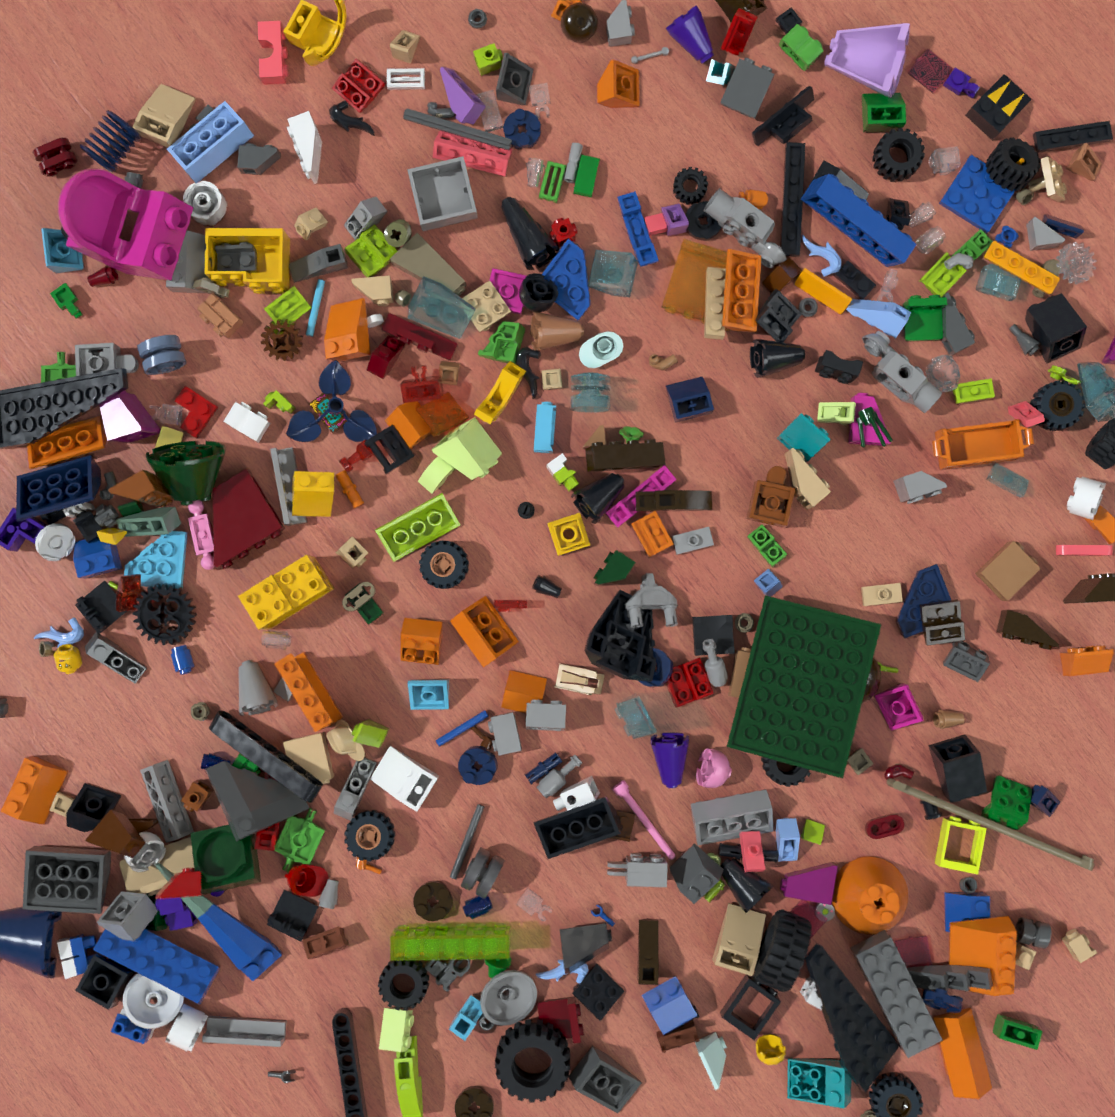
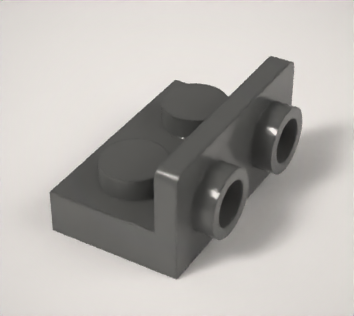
M241 242L239 245L222 243L220 246H215L218 271L257 272V250L253 244Z
M964 641L952 642L953 647L944 659L943 665L979 682L990 665L987 653L980 649L975 650Z

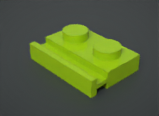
M947 252L919 280L933 295H940V298L967 271L959 264L948 270L944 265V262L951 258Z
M295 286L264 308L275 324L280 318L282 323L288 319L289 325L311 309Z

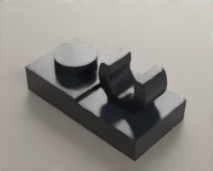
M848 260L834 275L861 300L876 286L874 282Z

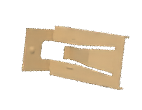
M560 664L554 687L592 695V693L601 694L604 674H597V671ZM563 670L580 676L598 679V686L597 688H592L583 685L560 683L561 681L570 683H580L584 685L588 684V679L564 672Z

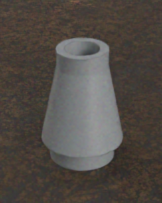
M327 879V883L318 900L320 901L319 906L329 909L335 908L338 900L339 881Z

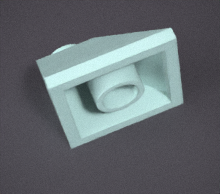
M714 1032L699 1039L700 1042L696 1043L695 1041V1044L715 1090H717L720 1086L726 1059L724 1049L727 1046L723 1037L718 1038L717 1033Z

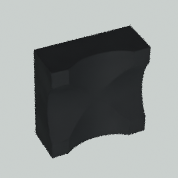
M826 350L823 356L819 357L815 372H818L821 377H833L839 383L848 384V382L852 383L859 377L863 361L844 360L836 356L832 351Z
M732 615L692 617L695 656L708 655L707 651L703 650V642L707 639H713L716 643V648L714 649L716 654H735Z

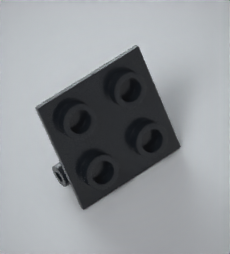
M103 581L85 597L81 596L76 600L78 603L75 604L98 633H102L129 610L106 581Z
M284 889L273 913L268 918L267 925L302 942L319 906Z
M596 964L583 981L573 988L572 994L601 1021L623 994L624 990Z

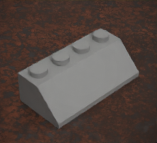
M767 790L736 794L734 796L691 804L697 845L740 838L739 834L741 832L760 831V834L773 832L772 805Z

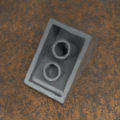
M594 1046L589 1049L569 1075V1079L577 1092L616 1113L620 1112L641 1085V1081Z

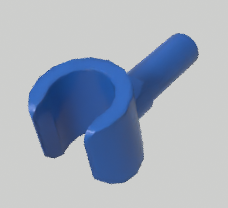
M596 904L601 912L596 914L591 910L592 915L595 917L600 916L613 927L615 923L603 912L602 905Z

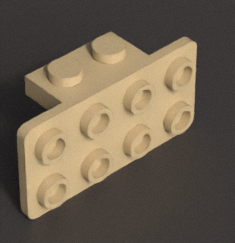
M191 837L164 846L166 852L160 864L174 875L182 873V868H194ZM122 860L119 863L127 892L148 893L149 896H153L168 882L154 864L148 867V871L136 872L131 869L126 860Z

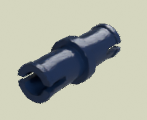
M554 752L543 762H538V766L524 775L532 785L563 761Z

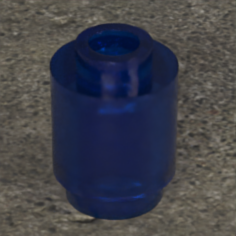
M488 895L485 899L476 896L466 900L465 906H463L466 917L470 916L471 919L489 913V910L493 909Z

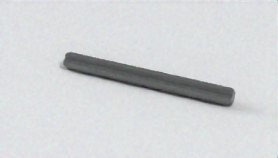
M411 109L404 111L403 118L407 121L505 150H509L512 145L511 139Z

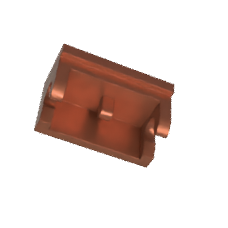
M338 926L303 939L302 943L307 959H313L348 946V940L343 936V928Z
M693 1020L686 1022L684 1026H679L665 1035L661 1031L656 1032L662 1053L695 1041L696 1043L700 1042Z

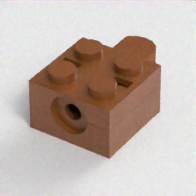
M772 467L767 473L766 481L757 480L754 482L746 519L783 528L788 525L795 488L784 486L787 474L783 467Z

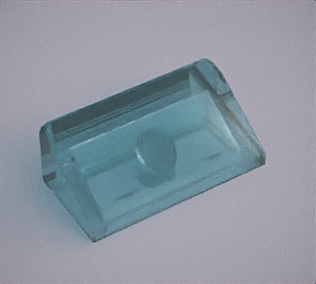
M994 463L986 479L1019 498L1024 497L1029 484V480L997 463Z

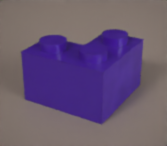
M12 508L0 527V546L9 551L18 552L25 539L35 544L39 532L48 525L35 517L17 521L16 508Z
M181 897L156 899V909L160 911V916L165 915V923L169 926L170 931L191 927L198 922L197 917Z

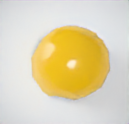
M772 1034L758 1037L756 1041V1054L761 1062L767 1065H777L784 1060L786 1047L783 1046L780 1037Z

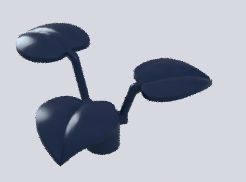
M337 360L326 366L319 378L321 392L332 394L333 397L328 402L327 410L316 420L309 411L303 410L295 413L290 420L286 432L289 438L299 442L315 440L321 433V428L317 423L328 413L331 415H339L341 413L347 422L343 426L345 436L351 441L363 442L377 434L375 423L366 412L354 410L349 418L345 410H343L344 403L336 394H345L350 389L351 379Z

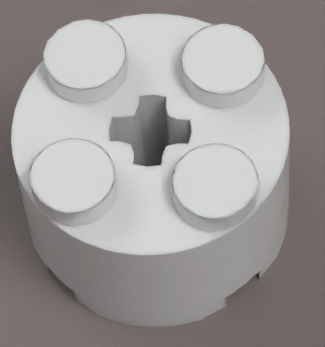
M208 181L193 183L184 192L183 201L194 207L191 216L198 223L213 226L224 217L227 202L214 184Z
M1083 476L1081 478L1077 477L1073 487L1075 494L1074 496L1070 495L1067 503L1069 513L1093 520L1103 496L1101 493L1103 489L1105 490L1106 483Z
M183 1004L165 1042L191 1052L208 1016L202 1011Z

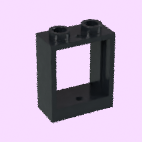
M746 974L720 1011V1014L727 1022L755 1040L781 1001L777 996L779 994L771 987L765 988L761 985L762 983L757 982L754 975L750 977ZM750 986L771 1000L754 1027L732 1012Z

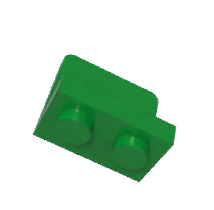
M919 295L909 297L910 299L903 303V308L911 312L904 326V339L906 341L941 340L943 338L942 309L947 305V297L940 298V295H931L929 298H921Z
M996 776L993 782L991 802L982 810L981 816L1010 829L1019 830L1028 822L1032 789L1002 776Z

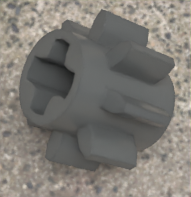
M101 504L95 509L94 519L101 527L111 528L117 523L116 519L119 514L112 505L104 506Z

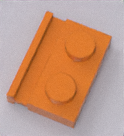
M656 511L631 523L648 557L674 545Z

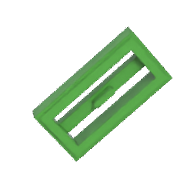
M548 161L539 199H546V201L557 203L566 165ZM552 166L554 167L548 194L546 195L544 194L550 168ZM560 168L561 172L554 196H551L557 171Z

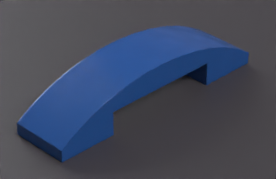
M636 191L618 196L617 199L624 224L640 267L659 262L641 213V206Z

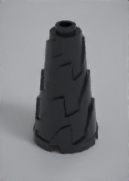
M505 198L502 201L501 209L506 217V222L524 266L527 270H535L533 265H537L538 268L546 265L556 256L555 250L559 251L557 244L547 235L527 210L521 206L516 198Z

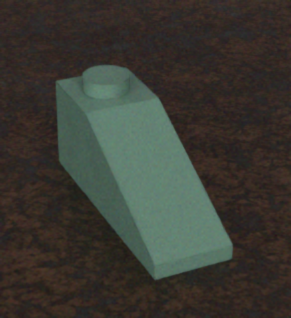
M175 507L156 508L116 519L119 529L127 531L124 537L169 534L181 525Z

